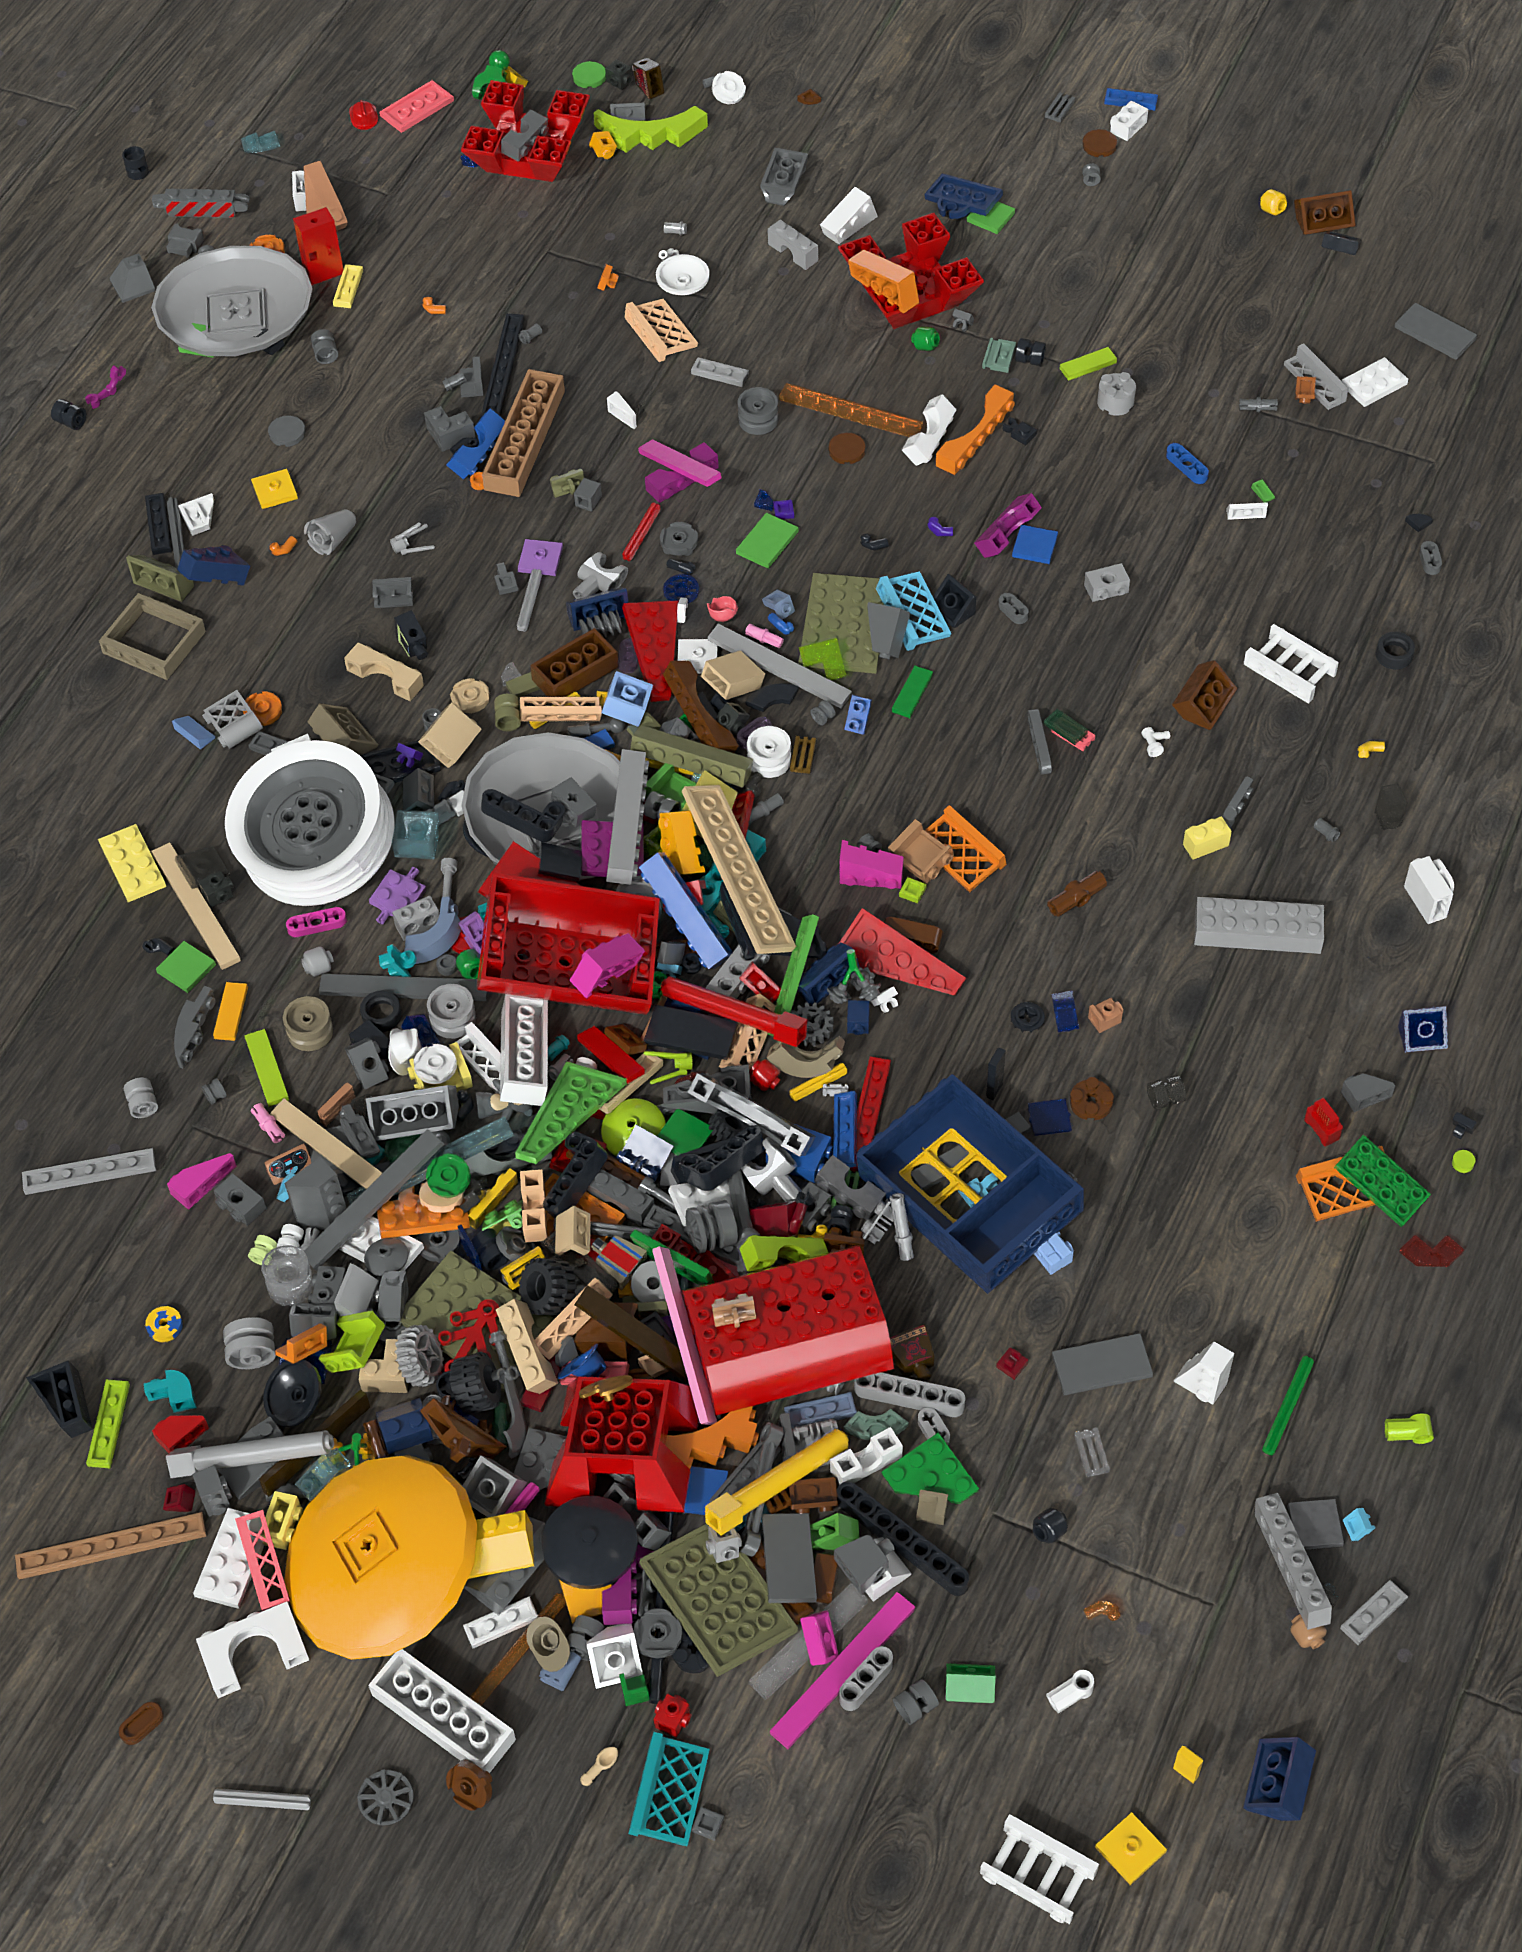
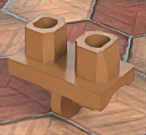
M746 1293L740 1294L735 1300L730 1301L724 1298L715 1299L714 1304H711L715 1327L734 1323L735 1328L740 1327L739 1322L756 1319L753 1296L748 1297Z

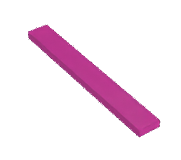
M896 1592L770 1730V1735L785 1748L789 1749L836 1698L842 1684L875 1648L883 1646L915 1611V1606Z

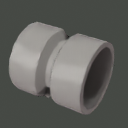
M143 1077L135 1078L124 1085L123 1089L129 1102L128 1107L131 1116L134 1118H145L157 1111L158 1105L149 1079Z

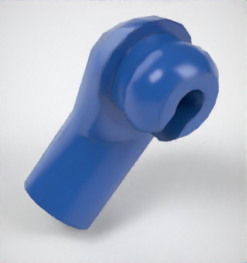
M775 613L769 614L768 620L780 632L788 635L789 632L794 631V626L791 622L785 623Z

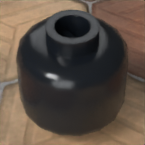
M1054 1508L1046 1509L1033 1520L1032 1530L1035 1537L1039 1541L1048 1544L1054 1543L1068 1529L1065 1514Z

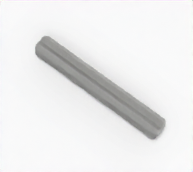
M533 569L531 571L517 622L518 631L525 632L528 629L542 577L540 569Z
M218 1788L215 1789L213 1801L216 1804L309 1810L311 1806L309 1795Z

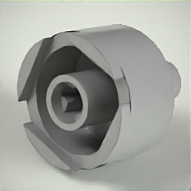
M1129 373L1105 374L1101 377L1097 404L1102 411L1105 409L1109 411L1110 415H1124L1129 412L1131 407L1133 408L1136 384L1130 378Z

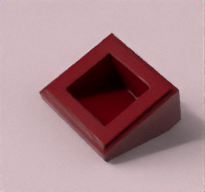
M185 1484L167 1488L163 1510L177 1512L192 1511L195 1490Z

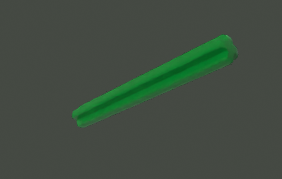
M1308 1356L1302 1357L1263 1445L1262 1451L1265 1454L1272 1456L1277 1449L1313 1366L1314 1360Z

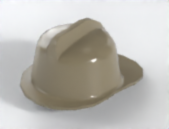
M538 1617L533 1620L528 1626L526 1637L527 1643L538 1663L544 1670L549 1672L562 1669L570 1656V1645L564 1629L549 1617Z

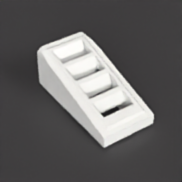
M617 391L607 398L608 412L635 429L637 427L636 414Z

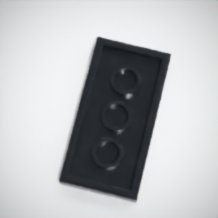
M419 740L403 744L423 753L420 761L414 758V764L411 768L406 766L407 758L404 759L402 764L397 762L398 756L402 754L396 751L397 746L360 755L372 769L373 773L391 779L394 783L403 781L404 778L417 768L429 774L441 771L438 759L418 742Z
M655 1005L644 1042L653 1046L727 1060L738 1022Z

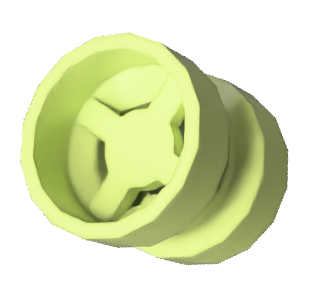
M258 1235L254 1242L255 1247L251 1248L248 1258L259 1265L266 1266L271 1259L270 1254L277 1247V1243L268 1236Z

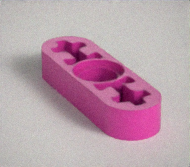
M334 907L293 916L287 920L286 927L290 936L300 937L341 928L346 924L347 918L342 908ZM314 919L322 920L319 925L311 924Z

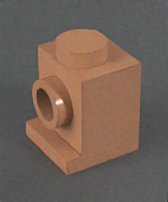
M1109 998L1095 1006L1091 1005L1088 1018L1098 1032L1101 1033L1121 1023L1123 1008L1118 1001L1114 1003Z

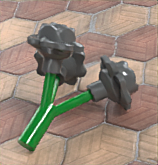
M847 950L849 968L843 981L838 986L827 988L830 999L837 1004H843L844 1001L851 1000L850 994L846 991L847 981L851 975L852 980L850 984L855 986L857 991L862 989L859 998H865L867 1001L874 1000L880 994L878 988H880L881 984H874L873 978L875 974L870 972L868 967L864 969L858 968L855 950Z

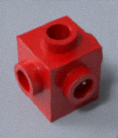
M667 1694L664 1700L658 1702L654 1711L656 1714L654 1717L655 1728L677 1738L682 1727H687L691 1719L689 1704L679 1695H674L673 1697Z

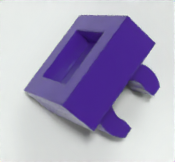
M400 743L396 748V751L402 753L398 756L397 762L402 764L404 759L407 758L406 766L410 768L414 764V758L420 761L423 753Z

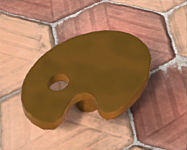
M629 1375L603 1379L581 1389L579 1396L580 1398H586L599 1393L600 1396H604L605 1401H611L614 1399L613 1393L631 1385L633 1378Z

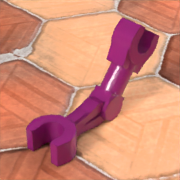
M113 365L110 370V383L97 395H87L85 397L86 403L89 404L91 402L92 408L95 409L99 407L100 400L114 395L117 383L125 376L126 369L123 366L118 368Z

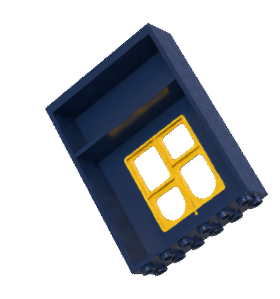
M953 1074L947 1079H942L934 1090L927 1092L921 1101L916 1105L910 1106L902 1117L893 1120L884 1132H879L871 1143L861 1147L856 1154L859 1177L866 1183L868 1181L886 1193L885 1201L893 1194H903L908 1222L987 1294L1031 1257L1043 1243L1063 1229L1084 1210V1188ZM945 1142H956L969 1152L953 1168L947 1167L937 1156L938 1148ZM975 1161L983 1164L1001 1181L984 1197L978 1195L959 1177V1174ZM919 1164H930L950 1181V1184L935 1197H929L912 1181L911 1172ZM956 1190L962 1191L975 1204L958 1220L952 1218L940 1206Z

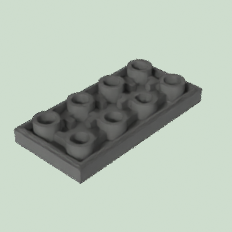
M1414 303L1395 323L1396 329L1455 360L1477 338V334L1417 303Z
M1141 1334L1052 1351V1358L1063 1395L1153 1377Z
M809 1513L762 1514L761 1522L768 1603L816 1602L817 1593Z

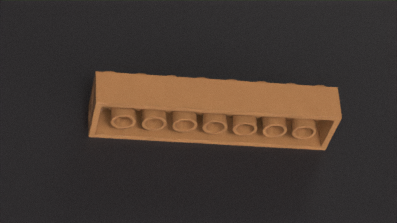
M528 369L482 474L485 491L516 497L521 496L565 392L562 375Z

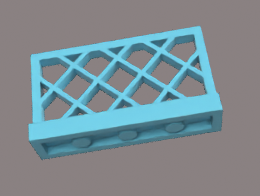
M920 571L891 579L888 576L880 577L876 590L883 604L901 608L919 617L917 623L910 619L908 620L903 644L907 651L913 650L919 644L950 637L951 632ZM917 579L919 588L909 584V580ZM898 584L903 586L902 592L894 589L892 585ZM905 588L916 592L915 596L912 597L905 594ZM917 595L925 596L928 600L927 603L916 599ZM903 598L912 602L910 607L901 604L900 599ZM913 604L923 607V612L920 613L912 609ZM928 609L934 612L935 618L925 615V610ZM921 619L932 623L930 629L919 624ZM934 625L939 626L943 632L938 633L932 630ZM919 629L928 634L925 637L919 638L916 630Z

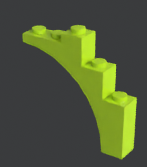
M696 106L673 117L651 121L621 119L599 109L594 112L595 127L601 131H609L617 148L625 153L640 142L652 150L666 140L681 147L708 127L707 113Z

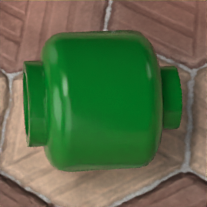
M921 326L912 334L911 341L917 350L932 351L939 345L940 336L935 328Z
M475 949L464 950L457 956L456 967L465 979H478L480 954Z

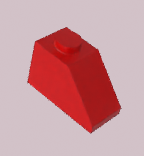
M169 1416L165 1420L158 1422L152 1432L156 1441L170 1453L174 1449L189 1446L207 1431L209 1427L203 1416Z

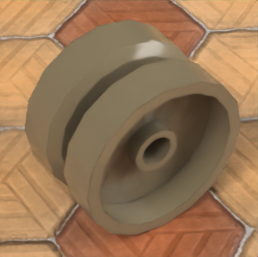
M310 996L297 998L289 1003L284 1010L283 1022L288 1040L293 1047L301 1051H314L324 1047L331 1040L334 1031L329 1009L322 1000Z

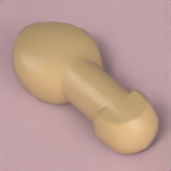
M607 1747L597 1755L596 1763L586 1773H583L580 1778L584 1786L592 1784L594 1778L602 1770L609 1769L614 1765L618 1757L617 1748Z

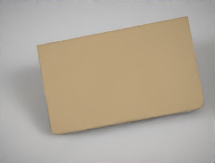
M573 1206L556 1217L555 1253L557 1255H561L570 1249L582 1255L590 1252V1213Z

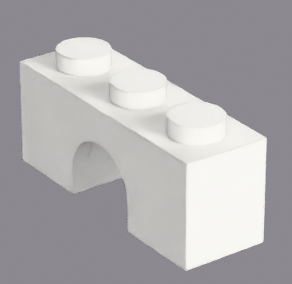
M890 1427L871 1437L869 1445L863 1450L853 1453L849 1449L830 1459V1471L839 1485L846 1481L856 1483L902 1458L903 1445Z

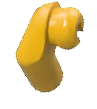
M1368 741L1360 745L1357 750L1359 751V758H1368L1369 751L1384 752L1385 743Z

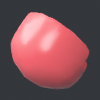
M729 596L713 598L711 604L707 603L711 618L718 622L729 621L738 610L736 601Z

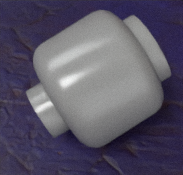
M321 946L305 951L301 959L306 974H310L313 977L329 972L331 970V963L334 962L331 952L329 950L325 951Z

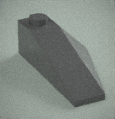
M749 1065L727 1066L721 1068V1072L709 1075L752 1100ZM689 1080L663 1088V1104L666 1108L712 1114L718 1110V1108L687 1093L692 1084Z

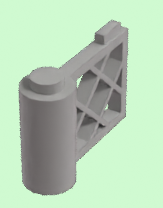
M238 690L203 710L205 714L202 716L207 724L212 723L220 734L218 740L223 748L227 746L230 749L263 729L258 718ZM238 698L236 705H229L231 701ZM216 710H221L219 716L211 715ZM234 710L232 716H225L226 711ZM239 711H247L246 714L237 716ZM222 721H229L228 725L220 728Z

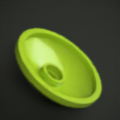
M627 1099L609 1114L605 1115L601 1134L603 1142L607 1144L606 1147L611 1154L617 1157L620 1150H623L635 1125L628 1127L630 1122H635V1125H639L656 1136L660 1133L666 1122L662 1112L653 1103L643 1099Z

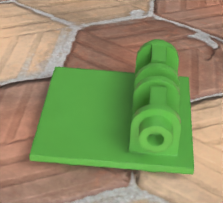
M512 1200L504 1206L505 1209L499 1212L494 1210L485 1215L486 1219L483 1220L482 1231L506 1218L513 1228H521L523 1225V1200L518 1202Z

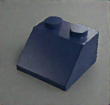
M420 1398L376 1412L388 1454L433 1440L430 1425L420 1412L423 1408Z

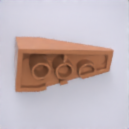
M321 161L305 165L306 214L327 207L335 221L336 231L346 228L348 223Z

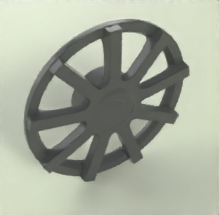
M385 1769L376 1772L364 1780L357 1796L359 1809L362 1815L373 1824L382 1826L394 1824L403 1819L412 1806V1786L408 1779L400 1772ZM386 1775L395 1776L396 1778L392 1784L387 1787ZM381 1777L382 1788H378L371 1781ZM400 1780L407 1786L394 1791L395 1786ZM368 1785L376 1792V1794L363 1793ZM409 1792L408 1803L396 1799V1796ZM362 1800H375L372 1805L364 1810ZM394 1804L406 1808L398 1817L393 1809ZM379 1806L378 1818L375 1820L368 1813ZM384 1809H389L393 1820L382 1821Z

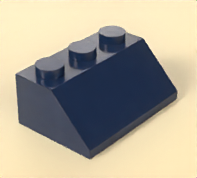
M620 587L566 602L567 614L573 630H581L580 619L585 623L587 617H590L593 621L594 615H598L601 619V614L605 613L608 617L609 611H613L616 615L617 610L620 619L625 618L622 607L624 603H628L627 590Z
M841 942L837 946H832L822 959L816 960L808 971L802 973L797 992L810 1006H813L814 1002L818 1004L829 994L827 988H831V986L836 987L843 981L849 968L846 952L853 949L852 947Z
M1299 1737L1259 1739L1243 1808L1247 1811L1280 1821L1301 1820L1316 1750Z

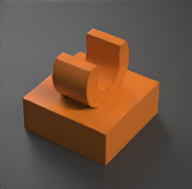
M606 264L597 287L598 289L604 291L606 284L610 288H615L619 276L611 273L612 266Z

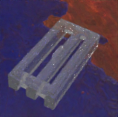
M1093 1428L1091 1431L1086 1429L1081 1433L1079 1431L1075 1432L1074 1436L1086 1477L1109 1473L1110 1468L1098 1428ZM1092 1436L1094 1437L1103 1468L1099 1467L1093 1443L1091 1440ZM1083 1438L1086 1439L1095 1470L1090 1469L1082 1442Z

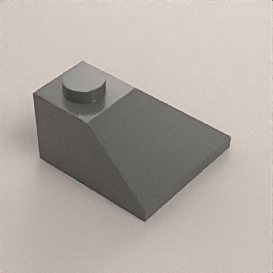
M139 253L122 259L109 278L122 303L156 291L147 267Z

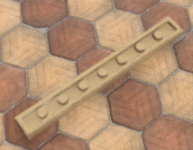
M169 842L152 850L153 857L220 968L223 970L240 962L239 955L171 843Z
M283 1098L270 1113L277 1122L365 1189L382 1174L377 1168Z

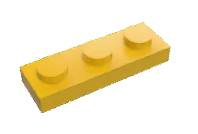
M509 1169L505 1174L502 1173L498 1177L495 1186L484 1193L479 1204L471 1207L468 1213L471 1227L477 1230L483 1223V1220L486 1219L485 1215L492 1212L518 1183L515 1171Z

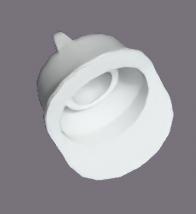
M395 1028L390 1032L389 1061L393 1070L397 1074L404 1076L408 1074L407 1068L410 1067L409 1059L414 1058L421 1050V1042L418 1038L417 1029L400 1030Z

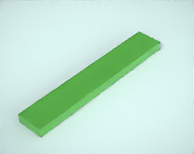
M812 914L802 918L795 941L796 948L792 951L774 1010L775 1013L782 1015L784 1012H791L819 919L816 915Z

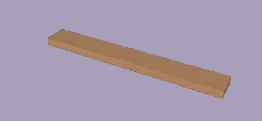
M195 1513L16 1554L17 1577L20 1580L206 1537L203 1513Z

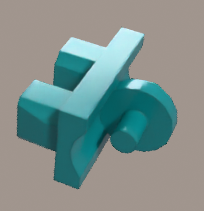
M393 944L387 946L388 953L379 955L380 966L383 969L388 968L390 976L401 975L402 977H411L408 968L415 965L417 961L416 954L410 950L401 953Z

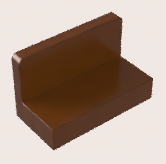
M817 1553L814 1565L816 1602L831 1605L839 1565L834 1560L833 1555Z

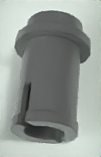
M534 324L529 329L522 330L519 334V339L522 343L528 344L531 342V339L542 333V329L538 324Z
M462 371L449 378L445 377V380L442 382L447 391H452V388L466 382Z
M1319 818L1314 823V829L1322 833L1327 841L1334 842L1339 838V829L1331 826L1323 818Z

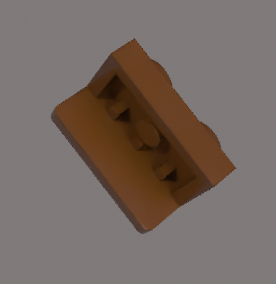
M835 1477L798 1480L789 1486L792 1502L791 1510L796 1509V1514L810 1513V1508L819 1507L820 1512L834 1511L833 1506H838Z

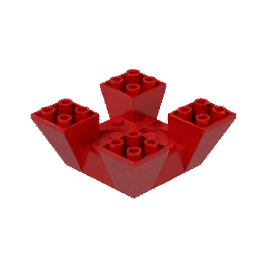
M491 80L481 101V106L496 129L471 126L461 147V152L486 172L553 182L563 165L571 145L570 140L581 121L590 95L556 90L547 112V134L545 136H537L528 154L519 161H516L501 153V140L510 130L521 133V119L526 115V113H523L524 85Z
M935 213L902 223L907 251L903 254L886 259V256L870 235L838 246V250L847 263L850 258L862 250H866L914 272L919 303L904 314L899 311L898 305L894 304L892 306L888 303V298L884 295L879 296L871 286L866 287L863 285L893 329L959 306L984 283L983 278L967 257L940 266L938 262L950 239V234Z
M577 1377L568 1384L560 1424L561 1426H569L567 1437L552 1464L545 1506L560 1507L574 1498L594 1496L598 1473L634 1474L638 1510L684 1512L691 1471L666 1446L668 1431L696 1432L698 1429L699 1418L690 1386L671 1380L633 1379L631 1385L613 1393V1400L605 1401L604 1396H600L599 1393L586 1398H580L579 1391L592 1383L607 1378Z

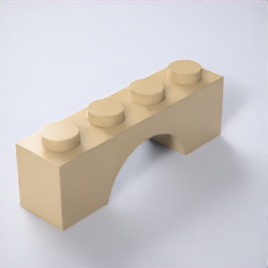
M357 643L344 658L347 671L361 678L375 673L391 677L394 694L408 701H411L424 686L422 673L417 669H412L400 661H395L386 654L379 653L367 645Z
M513 1299L497 1308V1315L507 1336L526 1389L541 1394L558 1384L551 1363L541 1354L534 1341L532 1325L535 1322L527 1303Z

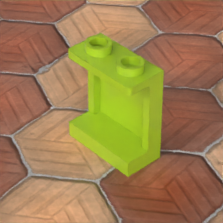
M373 1311L339 1317L336 1324L344 1331V1334L334 1353L323 1354L319 1357V1360L328 1371L335 1373L365 1366L385 1327V1324Z

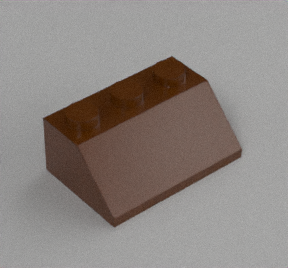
M1351 190L1294 200L1296 219L1303 235L1356 226Z
M1215 660L1197 665L1172 706L1183 719L1210 730L1236 692L1237 687Z

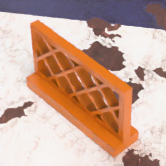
M949 805L943 810L944 814L925 831L935 837V839L949 836V845L952 846V849H963L962 857H953L951 861L962 862V869L953 870L950 867L951 862L943 868L966 890L971 892L998 868L1001 870L1007 865L1005 855ZM945 822L950 826L949 832H938V827ZM952 836H961L963 844H952ZM966 849H975L977 857H965ZM977 861L976 869H965V862ZM980 861H988L992 864L988 869H979ZM964 874H976V879L968 884L964 880Z
M1379 1146L1378 1148L1384 1152L1383 1147ZM1342 1157L1300 1168L1296 1174L1298 1184L1302 1185L1315 1221L1376 1205L1371 1200L1363 1201L1357 1198L1359 1189L1356 1190L1354 1196L1342 1191L1346 1182L1352 1184L1334 1168ZM1336 1176L1344 1180L1340 1189L1328 1184L1330 1177ZM1316 1182L1323 1186L1319 1195L1310 1191L1309 1183ZM1325 1187L1337 1193L1333 1202L1321 1196ZM1339 1195L1352 1200L1350 1205L1342 1207L1336 1204ZM1319 1200L1331 1206L1328 1212L1319 1214L1316 1206Z

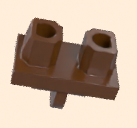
M832 1227L829 1233H825L824 1242L828 1253L858 1245L864 1256L865 1239L862 1237V1232L853 1231L850 1237L842 1236L843 1230Z

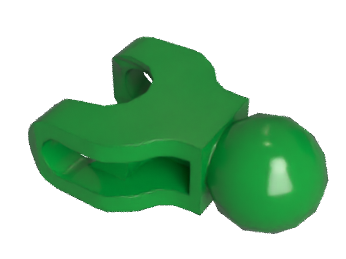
M495 50L489 56V65L474 80L472 95L475 99H483L491 80L507 83V73L505 70L510 65V59L506 52Z

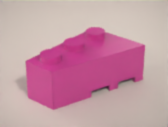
M842 840L840 884L901 889L903 856L881 850L876 853L866 850L867 846L860 845L858 848L848 845V841Z
M629 933L621 937L616 936L610 942H603L594 949H587L582 954V960L572 975L570 982L585 998H588L592 995L591 992L597 986L603 988L607 985L606 980L612 976L618 978L636 966L645 950Z

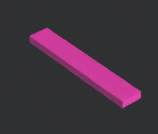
M653 439L638 448L641 455L706 487L722 478L719 471Z

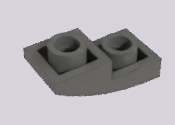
M661 941L657 962L670 965L682 964L686 943Z

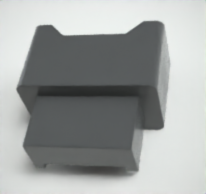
M174 224L167 236L169 241L167 251L169 254L175 253L188 258L191 252H197L203 243L202 230L198 228L194 230L186 229L178 224Z

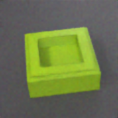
M907 877L899 892V897L918 904L926 890V884Z

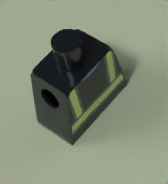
M410 610L394 617L396 638L408 657L416 656L418 660L425 659L428 656L426 636L413 611Z

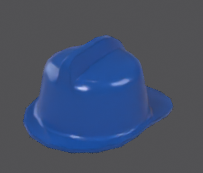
M595 1344L587 1352L568 1363L560 1371L557 1378L562 1379L570 1374L576 1377H598L603 1373L607 1366L596 1350L598 1344Z

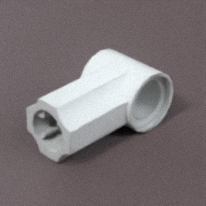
M1079 1670L1071 1679L1047 1693L1046 1696L1053 1709L1060 1713L1080 1699L1088 1698L1093 1692L1094 1677L1087 1670ZM1084 1680L1089 1683V1686L1080 1688L1076 1683Z

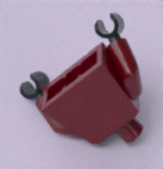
M799 1192L797 1199L800 1203L792 1201L766 1205V1202L761 1198H758L757 1202L754 1200L749 1201V1207L752 1208L749 1211L753 1229L758 1231L760 1236H794L796 1238L800 1231L807 1206L811 1205L814 1201L813 1195L808 1192L805 1198V1194Z

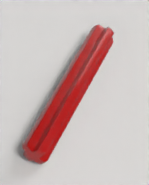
M651 503L622 553L624 560L631 561L660 512L659 504Z

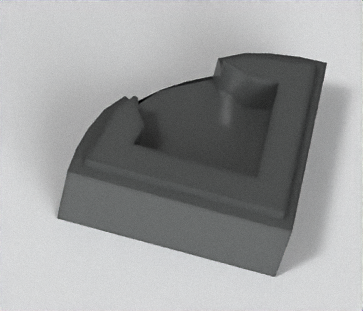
M569 1335L562 1340V1346L558 1354L555 1355V1363L559 1367L564 1366L578 1356L574 1339Z

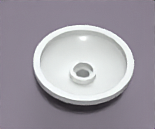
M675 255L659 264L656 270V280L658 285L666 292L675 295H689L701 290L707 284L709 268L698 257Z

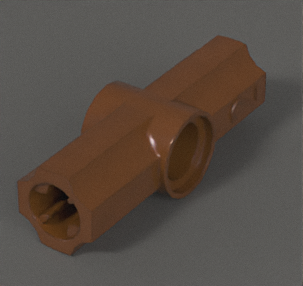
M1100 871L1091 873L1079 882L1073 880L1065 887L1063 892L1047 902V906L1054 916L1059 917L1075 906H1084L1092 895L1107 886V881Z

